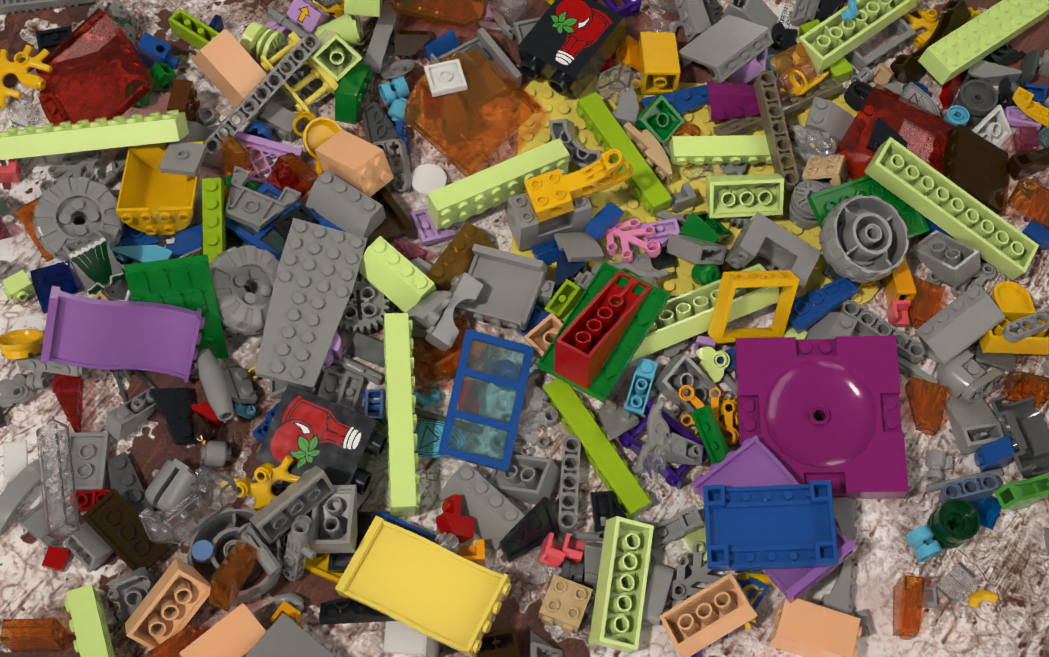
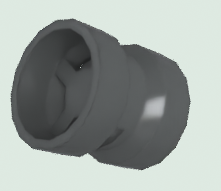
M564 560L561 577L581 584L584 563L577 562L573 564L570 561Z

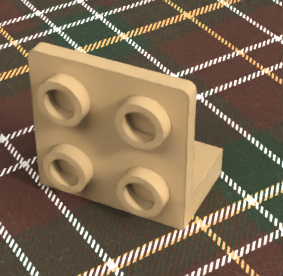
M831 155L829 157L815 156L809 158L802 175L803 180L830 178L831 187L846 183L848 171L845 156Z

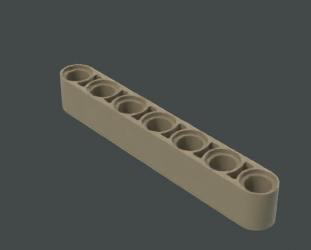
M764 70L754 82V89L774 173H779L784 178V192H789L798 183L799 175L775 77L772 72Z

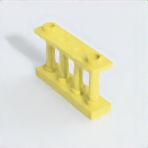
M294 31L288 35V45L267 60L264 55L260 56V66L265 72H270L274 68L273 65L282 59L300 40ZM311 55L302 64H307L311 68V73L292 87L286 81L281 86L296 104L294 106L298 112L310 111L308 109L309 105L326 92H331L334 95L339 85L331 75L311 58ZM289 67L286 68L283 72L288 73ZM319 78L323 82L322 87L302 101L296 93L313 79Z

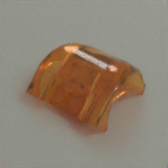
M1021 176L1004 207L1007 208L1010 204L1017 206V211L1021 212L1022 216L1049 229V189Z
M462 315L461 321L455 323L459 334L452 347L445 351H441L426 341V336L414 340L412 350L414 369L412 376H415V383L420 387L435 389L455 379L466 329H471L465 315ZM472 340L466 368L474 369L485 361L488 355V344Z

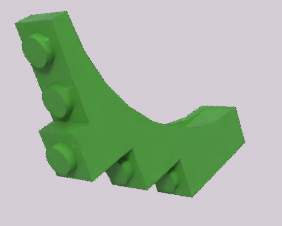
M1049 472L1030 479L1009 482L994 491L1003 510L1025 509L1041 499H1049Z

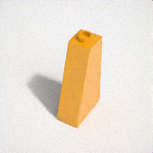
M905 255L901 265L883 278L887 307H889L892 300H910L912 302L917 293Z

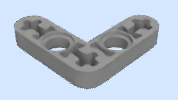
M389 139L371 143L377 147L380 145L384 147L386 158L389 157L390 169L394 177L392 182L395 190L398 192L408 191L411 188L412 181L405 142L402 139ZM398 160L403 164L401 170H398L396 167ZM404 181L405 185H400V182Z

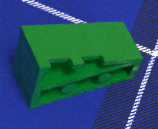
M357 63L342 77L335 91V121L356 125L368 85L372 82L373 73H370L371 66Z

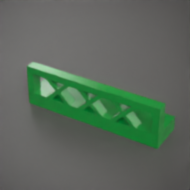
M708 404L690 412L709 458L712 464L726 459L725 456L730 451L712 409Z

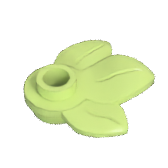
M712 347L698 349L696 354L702 360L698 367L714 383L719 382L724 376V370L730 365V356L728 353L716 351ZM723 357L724 362L722 364H719V358Z

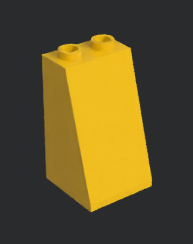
M640 32L638 43L641 94H664L677 91L680 65L675 33Z

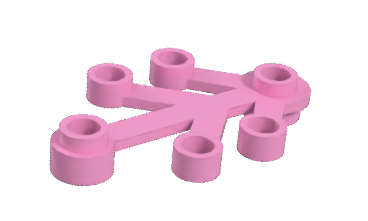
M637 218L619 222L615 227L609 226L604 234L607 238L606 249L609 255L618 253V246L614 243V235L620 238L622 247L621 257L625 263L633 260L629 243L645 250L646 254L651 258L657 257L661 252L658 241L651 240L645 242L637 238V236L643 235L647 238L655 236L654 226L648 225L645 228H640V220ZM630 228L631 230L622 231L621 229Z

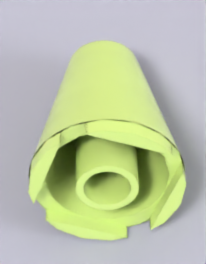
M344 14L317 27V31L314 32L317 37L324 30L336 32L349 45H364V40L361 41V36H364L359 16Z

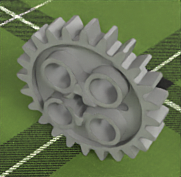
M364 277L361 281H358L356 278L350 296L352 299L348 301L339 324V330L345 328L346 334L353 330V335L357 331L364 335V330H367L371 334V328L378 330V324L384 325V313L390 312V300L369 281L365 282ZM356 292L360 293L362 320H359ZM373 312V314L367 315L366 313ZM348 314H354L353 317H347Z

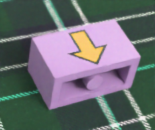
M293 0L286 15L291 17L292 22L297 25L301 24L304 26V30L310 34L317 31V27L325 24L330 16L309 0Z

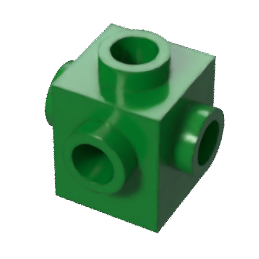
M155 62L145 79L154 91L167 92L177 78V75L169 64Z

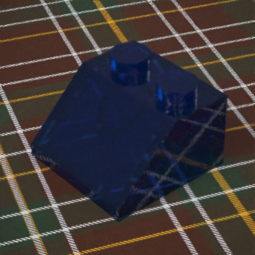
M69 261L30 271L43 314L48 312L52 286L60 287V290L80 296L74 271Z

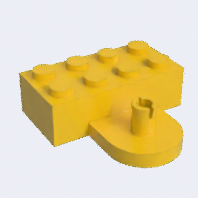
M1011 281L998 283L991 294V298L1006 318L978 339L982 353L1049 355V329L1017 342H1009L1004 339L1002 332L1008 323L1038 311L1035 310L1031 296L1023 286ZM1037 319L1040 323L1045 324V321L1042 319ZM1022 324L1026 329H1031L1030 326Z

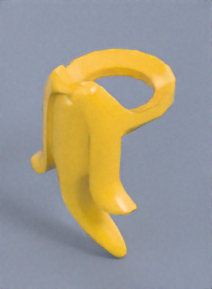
M792 70L789 78L794 86V94L796 96L803 95L821 82L828 75L829 71L811 80H806L801 71ZM795 73L799 74L802 77V85H800L796 81L794 77Z
M310 111L293 112L298 116L293 120L292 129L300 137L303 136V133L297 130L296 123L300 119L308 123L316 119L315 114Z

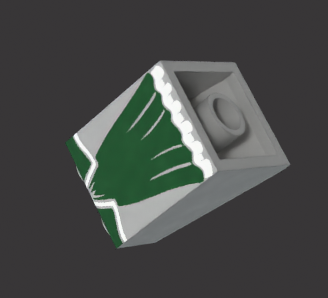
M97 229L62 246L65 255L89 295H96L99 290H104L110 284L111 286L116 285L125 277L105 237Z

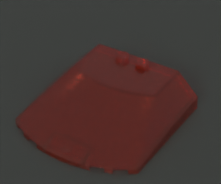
M101 8L96 9L42 61V63L52 66L50 73L36 69L39 76L46 80L45 88L40 90L41 96L39 100L50 123H53V126L60 125L59 123L66 121L76 124L77 121L88 119L89 122H94L95 119L106 117L107 120H112L113 117L121 116L152 89L155 83L126 31Z
M876 84L870 91L835 152V155L840 153L845 156L848 171L847 178L855 180L867 175L864 171L876 152L870 151L866 147L878 117L882 118L908 142L906 149L942 174L947 131L956 126L909 99Z

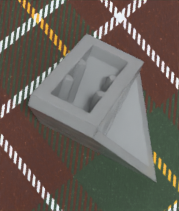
M530 630L529 657H562V650L554 648Z

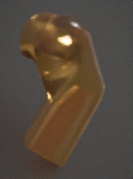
M691 122L681 124L675 131L677 136L685 132L691 136H700L701 134L700 128Z

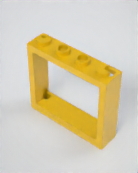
M790 270L723 272L708 335L718 344L735 343L736 338L783 337L800 279ZM782 287L771 327L725 329L736 288Z

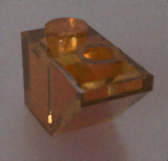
M228 134L220 144V152H222L223 156L221 159L223 175H233L235 165L250 171V153L232 135Z

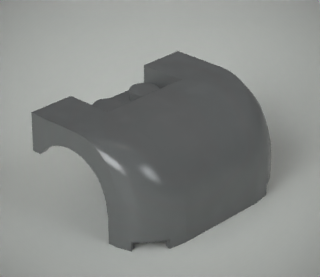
M1005 394L991 399L990 403L1005 436H1010L1016 452L1013 453V457L1022 476L1030 479L1048 473L1049 429L1041 411L1036 412L1033 402H1036L1034 396L1008 404L1002 403L1006 398Z

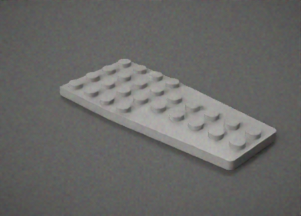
M293 218L277 268L255 368L256 376L307 390L314 389L352 294L368 238Z

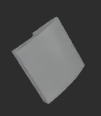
M587 232L555 233L554 235L559 250L565 251L568 262L602 260L604 257L598 242Z
M326 368L317 396L343 407L355 409L365 377L347 371L343 374Z

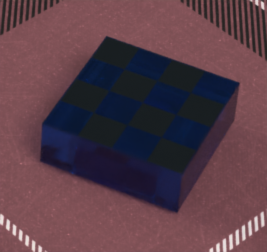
M215 15L209 27L220 33L224 28L222 17Z

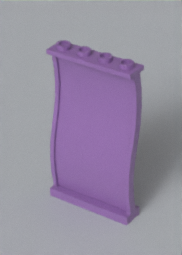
M52 286L40 362L49 364V361H55L66 365L92 369L153 371L183 378L184 383H188L189 375L193 376L195 364H192V361L197 359L198 349L195 347L196 344L200 345L201 333H199V329H203L205 317H201V308L194 311L163 303L93 299L63 292L60 290V287Z
M755 435L753 438L744 440L741 447L736 451H730L722 462L713 464L708 473L699 475L693 481L692 486L694 493L698 494L704 501L703 485H724L725 488L798 485L799 483ZM836 526L839 561L837 565L820 568L762 570L785 595L790 604L856 552L857 545L851 539L849 540Z

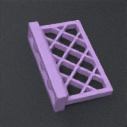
M240 131L232 137L233 140L221 167V173L233 175V170H228L227 167L228 164L236 161L240 168L254 167L256 173L251 174L248 181L261 185L268 182L282 191L285 187L292 188L300 164L305 159L303 149ZM237 145L243 147L245 152L235 156L234 149ZM255 151L260 152L262 157L252 161L249 154ZM247 155L250 162L240 166L238 159ZM271 156L277 157L279 162L269 166L266 159ZM264 160L268 167L257 171L255 164ZM288 161L296 162L293 168L286 170L284 163ZM282 165L285 172L275 176L272 169ZM270 170L273 178L263 180L260 175ZM287 175L289 179L287 186L280 185L277 180Z

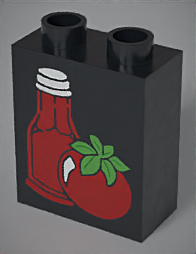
M555 0L517 46L521 60L520 69L532 79H536L537 76L546 79L549 86L561 95L569 92L579 97L626 39L625 16L594 0Z
M288 384L255 460L262 463H271L276 468L288 455L293 458L288 468L290 474L302 477L305 471L312 469L316 465L326 473L332 485H356L357 494L363 495L372 477V473L365 470L371 455L381 456L386 446L388 435L382 433L384 425L379 421Z

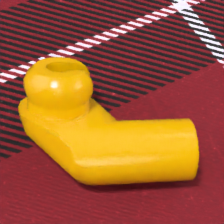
M978 589L969 595L968 605L977 608L982 601L996 603L998 594Z

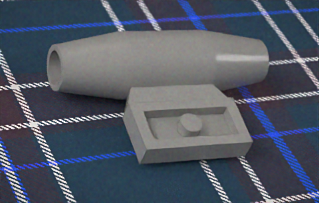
M203 349L198 352L199 377L208 403L219 421H228L234 417L232 400L240 404H255L257 396L246 368L229 367L223 371L210 349Z

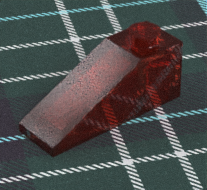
M55 374V381H52L51 384L52 392L55 393L74 432L81 433L84 380L81 375L76 377Z

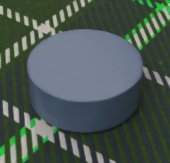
M200 540L193 545L192 555L196 561L205 563L213 557L214 548L209 541Z

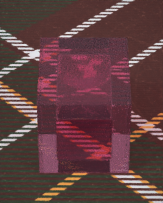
M1019 126L1013 135L1016 153L1024 150L1028 152L1036 151L1039 146L1036 127Z

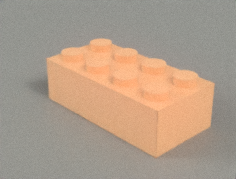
M729 573L659 617L676 650L682 657H690L758 615L740 583L732 573Z

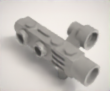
M28 353L29 357L17 359L18 367L34 370L26 378V386L33 390H38L39 388L47 389L50 373L78 377L86 375L89 371V368L66 365L55 361H49V364L41 363V354L33 356L32 353Z
M299 515L295 518V522L292 524L291 531L287 536L282 573L289 581L295 582L303 575L306 556L311 560L316 556V552L308 547L312 520L307 515Z

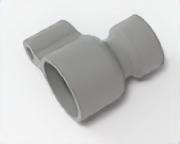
M941 450L926 451L925 465L929 468L926 479L932 482H941L943 480V472L941 470L953 469V456H948Z

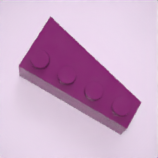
M707 81V109L711 122L761 115L754 85H747L744 82L729 84V82L725 81L721 83ZM777 85V89H778V93H779V97H780V101H781V105H782V96H781L779 87H778V85Z

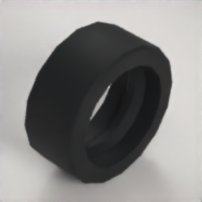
M855 81L849 85L844 94V99L849 107L866 114L871 113L875 109L880 96L871 85Z

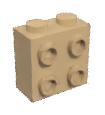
M554 574L540 608L538 618L544 624L560 626L567 633H577L593 589Z

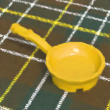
M318 117L311 120L306 125L302 136L304 148H306L309 155L316 159L314 182L323 172L315 149L342 130L336 121L328 117Z
M19 329L1 334V355H5L7 359H22L29 357L28 353L33 352V356L42 351L44 333L37 329Z

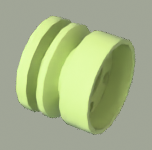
M255 21L245 29L240 45L254 60L260 63V56L264 55L268 60L284 48L285 37L283 33L272 28L268 29L267 26Z

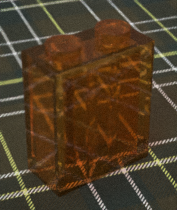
M3 619L0 641L11 652L64 651L65 645L69 641V633L57 619Z

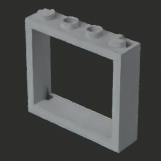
M900 17L888 25L898 37L865 58L855 49L844 57L859 72L862 67L872 69L911 44L916 31Z

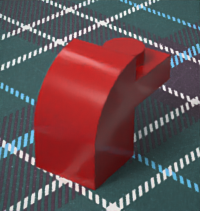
M453 494L444 499L442 504L443 513L436 517V524L441 534L444 532L457 536L459 543H465L474 538V518L461 515L462 496Z

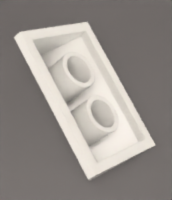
M997 105L972 130L997 147H1000L1013 134L1001 105Z

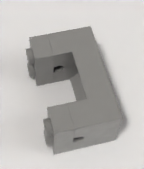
M526 193L509 197L507 223L519 252L555 240V233L586 232L584 229L589 224L592 213V206L588 197L582 196L574 199L573 211L540 223L536 218Z
M757 212L742 227L724 261L728 262L733 268L741 270L757 254L780 270L792 271L800 279L796 291L798 293L804 288L821 252Z

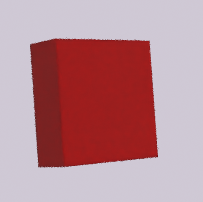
M49 546L42 563L43 568L64 572L71 552Z

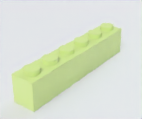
M766 135L672 136L669 143L671 164L679 166L686 164L703 165L705 163H712L713 165L748 163L752 165L766 162V164H772Z

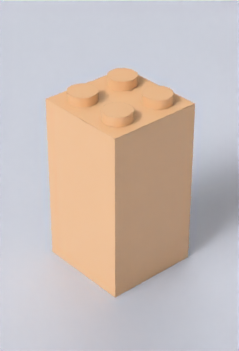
M226 28L205 45L192 59L197 67L234 107L267 75Z
M343 129L315 149L323 171L328 170L369 197L394 179L383 149Z
M784 598L778 606L769 646L802 657H856L858 647L855 646L856 638H860L862 627L859 626L861 619L798 598L790 604Z
M242 603L179 652L181 657H245L267 631L245 604Z

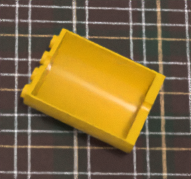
M203 141L189 142V143L204 144ZM161 143L129 146L116 207V213L123 223L151 236L173 235L185 229L191 223L200 169L196 177L160 172L159 166L168 146H164Z

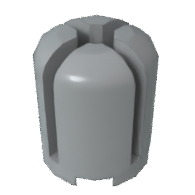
M169 456L145 490V497L158 510L167 515L176 516L181 513L204 478L200 474L198 476L194 474L190 467L177 459L173 460Z

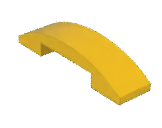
M1018 86L1012 97L1016 105L1030 118L1049 127V109L1033 101V93Z

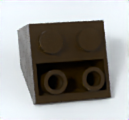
M515 628L484 633L481 639V648L475 653V657H520Z

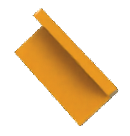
M627 35L626 39L616 50L617 71L620 73L632 67L640 72L639 43L629 35Z

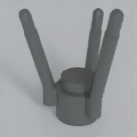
M114 370L112 374L116 379L125 403L127 398L120 377H127L131 381V370ZM132 370L149 387L157 388L138 370Z

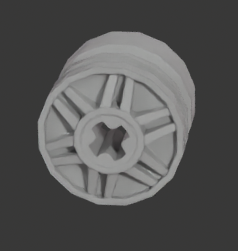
M805 180L798 183L793 190L787 207L789 220L797 227L803 229H813L819 226L807 197L828 188L814 180Z

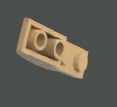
M627 122L623 125V130L640 154H643V158L657 178L668 185L671 181L672 169L664 149L647 129L640 132L630 122Z

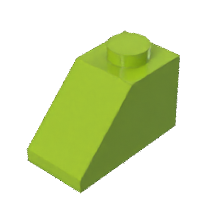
M566 279L544 310L550 314L553 313L558 319H562L575 307L584 291Z

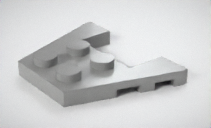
M235 165L225 217L260 231L301 198V192L285 187L278 200L244 187L250 178V171Z

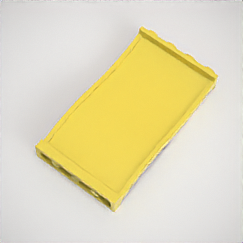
M375 516L335 590L345 598L348 597L373 608L444 645L463 652L469 657H473L474 653H477L481 648V639L484 633L487 634L491 628V620L494 614H498L502 606L501 600L504 595L509 593L511 581L505 573L503 575L480 566L422 536Z

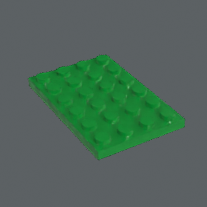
M868 175L807 197L821 230L825 216L838 203L849 197L862 194L863 196H877L882 198L881 200L890 203L898 211L899 216L906 224L908 230L907 239L930 231L921 213Z

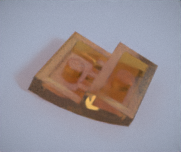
M801 42L769 59L786 92L794 88L789 78L792 70L801 71L807 81L818 76ZM795 73L794 77L796 81L800 85L803 84L802 77L799 74Z

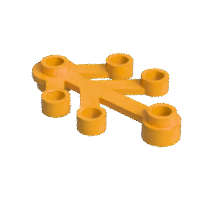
M683 385L679 389V397L682 400L690 401L697 409L705 406L695 395V389L691 385ZM713 387L709 391L711 409L727 446H730L738 440V431L733 427L735 404L727 401L723 405L725 412L724 425L719 420V397L722 392L720 388ZM685 389H689L691 391V394L689 396H686L684 394ZM712 390H717L719 395L717 397L713 396ZM727 404H731L733 406V410L728 411L726 410L725 406ZM684 414L681 417L682 425H695L690 414ZM689 417L690 423H685L683 418ZM696 430L694 436L701 441L702 439L697 435L698 430ZM731 432L732 438H726L725 433Z

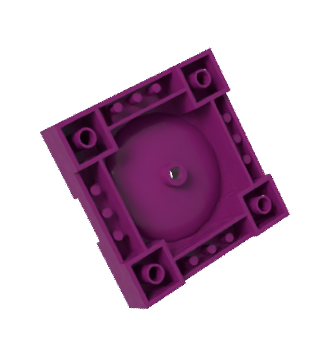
M896 335L836 336L835 339L796 340V337L736 338L734 344L739 448L744 440L753 438L756 435L759 441L782 463L799 484H809V481L831 480L832 497H862V499L904 498L909 491L904 432H902L899 400L901 392ZM814 415L822 416L823 420H815Z

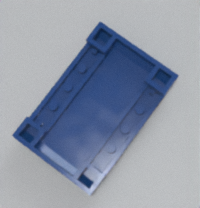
M831 480L809 481V484L725 488L724 485H703L708 569L736 571L820 568L838 564Z

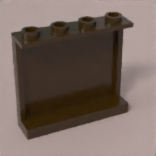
M962 124L947 131L942 175L994 213L999 214L1003 212L1008 153Z

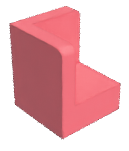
M17 158L9 159L8 166H0V183L20 182L21 165Z
M910 300L891 301L886 310L888 323L895 327L909 326L907 310L911 305Z
M550 532L543 540L538 561L557 568L564 561L566 553L562 552V545L552 541L554 533Z
M567 533L562 552L566 553L564 560L570 561L573 564L581 563L584 542L571 539V533Z

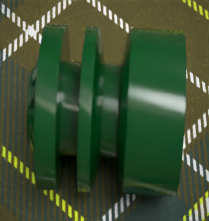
M955 498L946 501L932 512L927 520V525L930 526L934 533L933 540H937L942 548L953 549L977 534L980 528V517L972 504Z

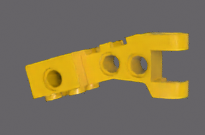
M610 149L602 153L599 160L581 170L562 176L559 168L525 180L524 185L533 211L540 223L573 211V201L576 198L590 196L593 192L609 189L629 179L633 174V167L625 160L619 150ZM618 155L619 160L611 164L610 158ZM621 166H627V171L624 174L618 173V169Z

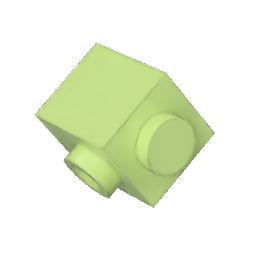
M23 269L2 280L5 286L2 290L7 298L10 299L12 297L15 303L24 301L36 293L34 286Z

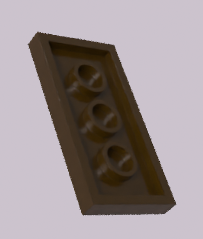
M114 488L81 516L132 571L137 570L139 567H146L148 570L171 549Z

